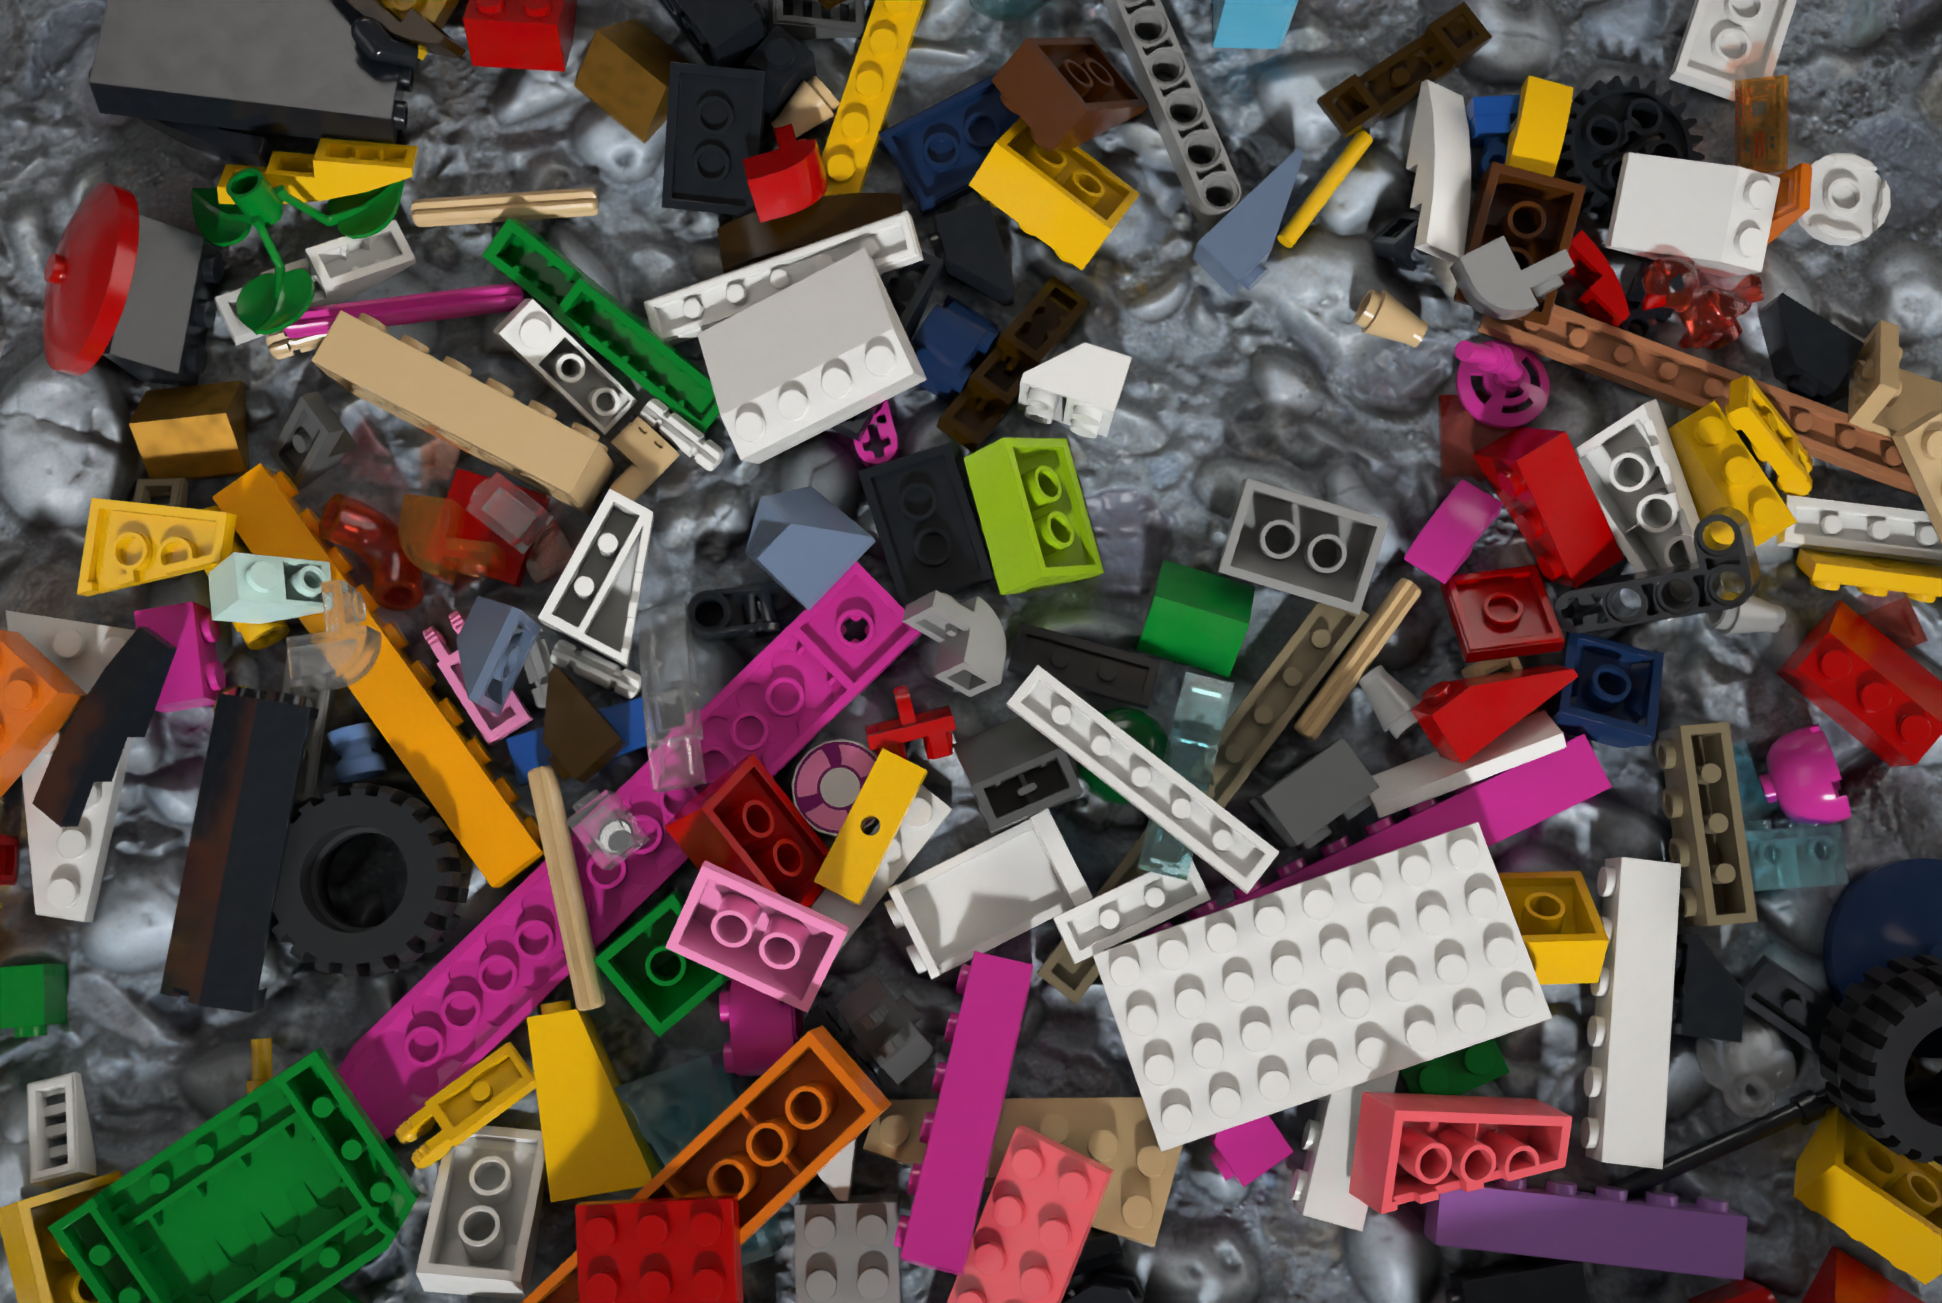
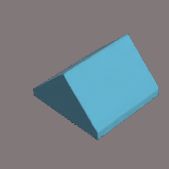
M1213 0L1212 48L1278 49L1285 40L1299 0Z

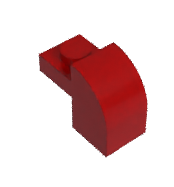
M792 124L774 128L779 149L742 159L760 223L787 216L811 206L824 195L828 188V180L816 139L806 141L805 138L797 141Z

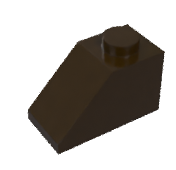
M555 666L549 672L543 743L552 754L546 760L565 781L572 776L575 780L585 784L629 744L565 671Z

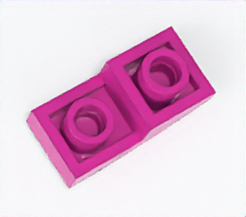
M1462 479L1424 526L1407 551L1404 560L1446 584L1470 556L1474 543L1497 518L1503 502Z

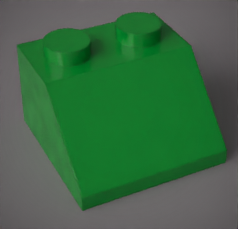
M678 888L673 890L594 958V962L658 1037L663 1035L730 978L665 948L687 900Z

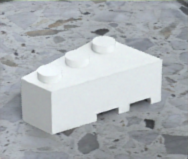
M609 488L538 616L542 624L626 668L629 665L654 522L653 511Z

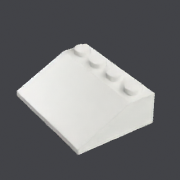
M866 247L697 334L720 416L740 460L760 464L927 380Z

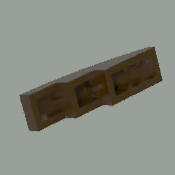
M1052 276L1001 334L997 346L973 372L964 390L939 417L936 427L970 452H976L1017 403L1023 373L1051 359L1089 308L1091 302L1061 280Z

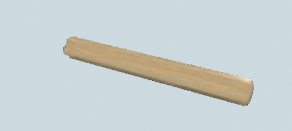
M551 765L536 767L528 771V780L576 1008L579 1011L600 1008L605 1004V996L599 968L594 962L596 954L558 775Z

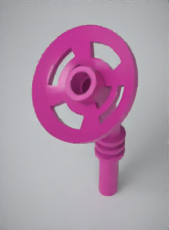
M1463 340L1456 345L1455 356L1461 360L1455 380L1457 394L1464 408L1475 419L1491 427L1513 429L1530 423L1542 412L1549 398L1550 382L1544 365L1533 352L1502 340H1491L1481 344ZM1524 359L1533 367L1538 378L1539 387L1530 384V375L1526 367L1521 363ZM1471 376H1482L1483 387L1488 395L1491 396L1486 404H1483L1476 396L1471 384ZM1517 389L1522 393L1521 395H1519V396H1517V397L1508 398V397H1510ZM1526 400L1531 403V406L1523 411L1502 413L1503 407H1516Z

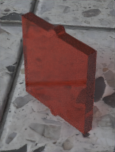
M1480 390L1475 392L1483 404H1486L1491 398L1489 395H1484ZM1440 395L1438 397L1441 477H1475L1476 481L1482 482L1486 479V475L1472 454L1516 428L1500 429L1488 426L1475 419L1464 408L1458 395ZM1511 395L1510 397H1507V398H1514V397H1517L1518 395ZM1518 406L1502 408V413L1519 412Z

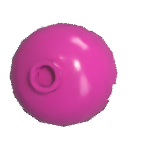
M1818 723L1782 735L1771 745L1766 755L1767 773L1758 776L1767 804L1777 802L1787 817L1801 824L1815 826L1831 824L1851 818L1847 795L1839 796L1837 791L1841 790L1839 781L1842 780L1827 738L1823 730L1820 731Z

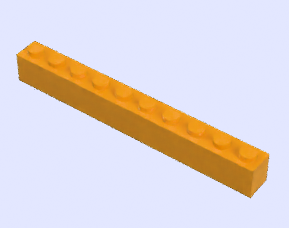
M259 463L212 497L222 512L237 515L235 530L252 554L330 562L334 609L329 612L298 618L491 887L504 889L545 858L537 819L532 814L527 818L516 805V802L521 799L517 790L505 776L502 775L497 779L487 763L493 760L488 750L475 736L469 740L459 725L464 722V718L459 710L448 698L441 701L431 688L436 683V679L421 660L418 659L413 663L403 649L409 643L400 629L392 621L385 624L376 612L381 607V604L374 593L364 583L358 586L348 572L354 569L348 557L338 546L335 545L330 548L321 534L327 530L318 516L310 508L303 511L294 499L300 492L292 480L282 470L274 473Z

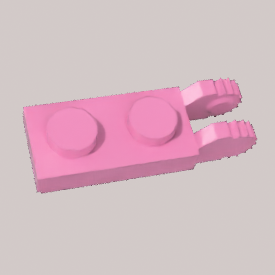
M457 609L448 616L451 626L459 635L466 618ZM433 626L423 631L424 638L440 661L436 664L488 745L494 746L534 720L514 688L500 716L469 700L458 650L452 653L443 635Z

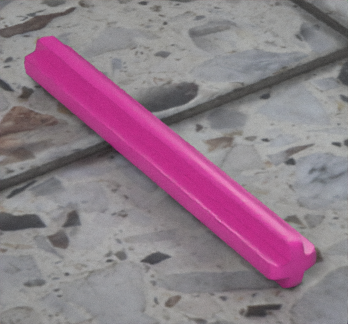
M511 282L309 307L302 317L289 327L284 328V331L289 338L327 334L341 310L357 319L361 313H365L388 327L513 311L525 297L523 288L517 283Z

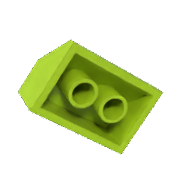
M1003 437L963 458L1000 595L1033 593L1104 573L1067 438Z

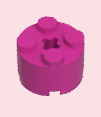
M734 979L727 981L726 991L719 994L721 1022H729L730 1042H725L723 1048L726 1073H737L738 1077L762 1076L795 1045L794 1042L799 1041L803 1028L802 1010Z

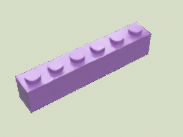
M1501 1178L1495 1180V1182L1489 1181L1484 1183V1188L1470 1192L1458 1189L1439 1194V1200L1426 1203L1424 1236L1439 1246L1743 1280L1747 1217L1729 1209V1201L1718 1198L1698 1196L1696 1204L1678 1203V1195L1660 1191H1646V1199L1627 1198L1628 1190L1614 1186L1596 1185L1595 1194H1591L1589 1192L1577 1191V1184L1568 1181L1546 1179L1545 1187L1526 1185V1178L1509 1182Z

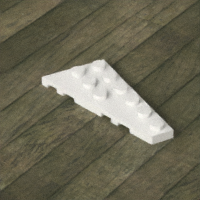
M6 610L7 630L20 633L87 694L106 666L136 631ZM73 714L22 773L35 914L81 922H93L133 737H127L112 782L93 783L79 825L75 827H59L32 803L50 759L74 716Z

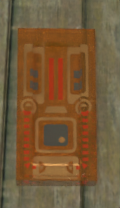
M1788 74L1735 80V166L1762 173L1788 170Z

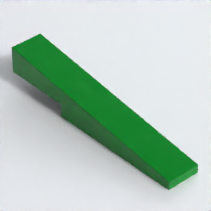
M508 218L482 256L550 309L555 319L673 412L705 434L720 415L710 377L671 344L658 336L647 324L521 219Z

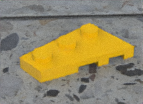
M91 497L77 594L92 596L216 567L232 553L237 515L220 511Z

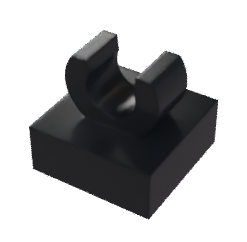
M1401 212L1375 235L1369 243L1377 256L1394 258L1398 268L1414 271L1417 267L1411 258V252L1415 249L1414 245L1420 213ZM1416 249L1420 255L1430 256V254Z

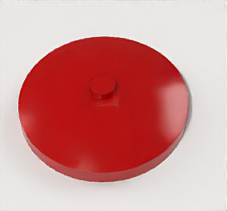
M107 182L96 185L86 195L73 214L61 236L55 253L49 256L46 263L44 279L47 281L43 302V345L47 363L56 371L74 376H80L88 372L104 353L122 315L134 274L140 227L137 201L133 193L128 189Z

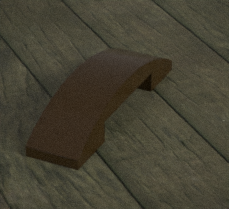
M347 0L361 14L376 19L385 30L402 41L418 44V49L453 58H461L466 52L463 47L434 22L413 8L401 19L380 0Z
M1462 2L1430 23L1423 35L1361 76L1358 77L1354 74L1320 96L1317 104L1344 138L1349 137L1381 121L1417 98L1421 82L1428 79L1438 83L1486 45L1492 36L1468 5Z
M851 193L822 196L814 204L799 212L760 223L757 211L737 218L717 228L723 272L725 274L903 212L901 196L894 193Z

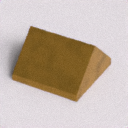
M634 18L596 29L574 85L582 94L645 144L667 120L670 62L691 63Z
M243 381L148 390L145 392L129 422V426L150 479L185 478L187 481L244 475L250 470L245 385Z

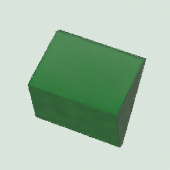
M1163 559L1136 651L1229 678L1250 623L1255 586Z

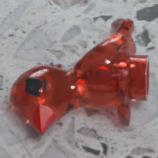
M1670 256L1660 258L1646 268L1642 278L1643 290L1645 292L1642 300L1643 311L1659 307L1675 310L1687 330L1678 343L1680 348L1688 349L1693 346L1695 349H1718L1733 342L1742 334L1743 329L1737 317L1745 314L1750 309L1752 303L1764 299V292L1761 291L1762 282L1760 277L1749 274L1731 290H1725L1712 285L1701 286L1698 275L1702 271L1701 269L1694 268L1693 261H1685Z

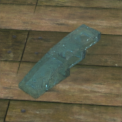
M1186 672L1163 762L1208 796L1234 683ZM1149 818L1138 869L1187 881L1194 852Z

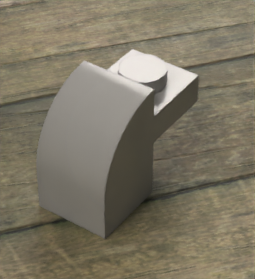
M1503 235L1459 257L1452 264L1450 270L1463 296L1475 310L1490 318L1511 320L1523 317L1539 306L1532 291H1534L1538 298L1562 286L1564 282L1561 277L1572 269L1574 264L1567 250L1564 249L1521 270Z
M935 590L906 605L902 622L940 643L933 677L969 697L1001 684L1007 653L1006 638L1000 620L993 609L982 598L975 596L959 604L952 596Z

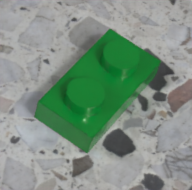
M1493 1038L1399 1070L1398 1075L1406 1092L1409 1094L1461 1095L1508 1074L1510 1071Z

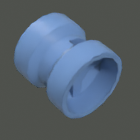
M374 722L349 725L327 733L330 750L336 753L337 758L342 759L334 768L338 783L362 781L382 775L388 771L385 757L374 752L377 749L376 743L380 738L378 728Z

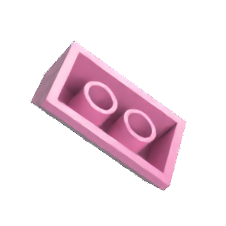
M704 861L665 948L808 1013L849 927L708 861Z

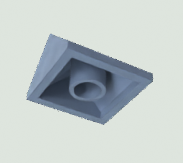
M812 486L760 497L745 555L809 611L876 541L868 532Z
M477 596L456 639L468 699L500 716L541 630V627L521 609Z

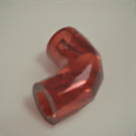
M336 493L332 496L321 515L319 523L321 538L342 545L356 552L365 560L372 572L374 600L379 606L388 610L403 611L419 605L424 598L423 573L418 552L406 533L385 513L363 501L342 493Z

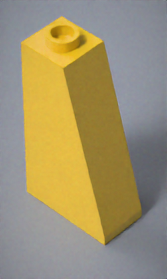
M571 1000L540 1005L542 1015L527 1017L550 1201L557 1202L644 1187L659 1173V1168L588 1010H572Z

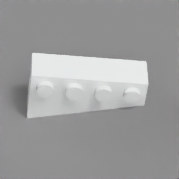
M1657 399L1641 405L1574 449L1617 545L1636 573L1698 562L1694 545V531L1700 519ZM1672 580L1670 582L1671 594L1680 601H1690L1692 599V590L1686 582L1681 580Z

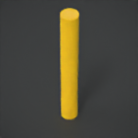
M1362 130L1354 135L1277 236L1278 241L1287 248L1294 246L1372 144L1373 138L1369 133Z

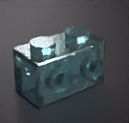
M1789 818V828L1772 829L1771 820L1744 822L1753 891L1849 884L1841 824L1821 825L1819 823Z

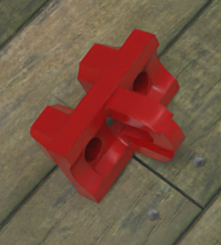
M905 685L893 689L900 717L865 725L870 751L875 750L877 757L882 748L908 760L904 742L923 738L928 759H938L953 754L951 731L956 730L950 706L947 705L914 713L908 686Z

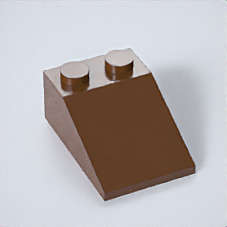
M1092 37L1027 38L991 80L1001 92L1000 99L1010 111L1021 116L1030 127L1029 134L1034 142L1041 148L1049 150V152L1072 150L1137 116L1149 106Z
M1492 162L1480 177L1468 221L1464 255L1503 235L1521 270L1564 249L1568 252L1586 186ZM1456 284L1453 301L1471 306L1463 296L1458 284ZM1558 288L1538 298L1534 291H1532L1539 306L1519 319L1545 326L1548 325Z

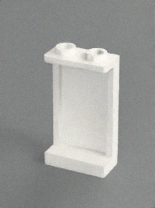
M1046 809L1030 817L1028 820L898 885L896 884L888 888L892 899L884 902V905L896 929L906 926L914 944L906 947V950L917 973L921 974L928 971L931 979H934L973 959L974 951L985 953L1093 897L1049 809Z

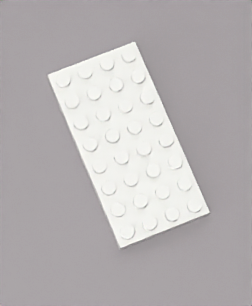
M1478 822L1093 954L1161 1152L1552 1018Z

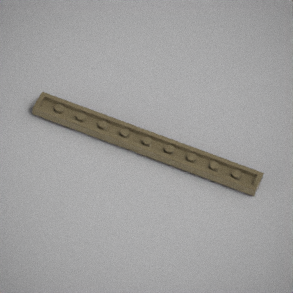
M1317 602L1184 778L1222 808H1225L1369 615L1362 609L1359 615ZM1152 820L1093 898L1185 854H1190L1192 851ZM1062 939L1036 974L1077 1004L1098 977L1099 972L1093 956L1074 964ZM1122 941V942H1120V943H1118V944H1116V945H1114V946H1112V947L1121 945L1124 941Z

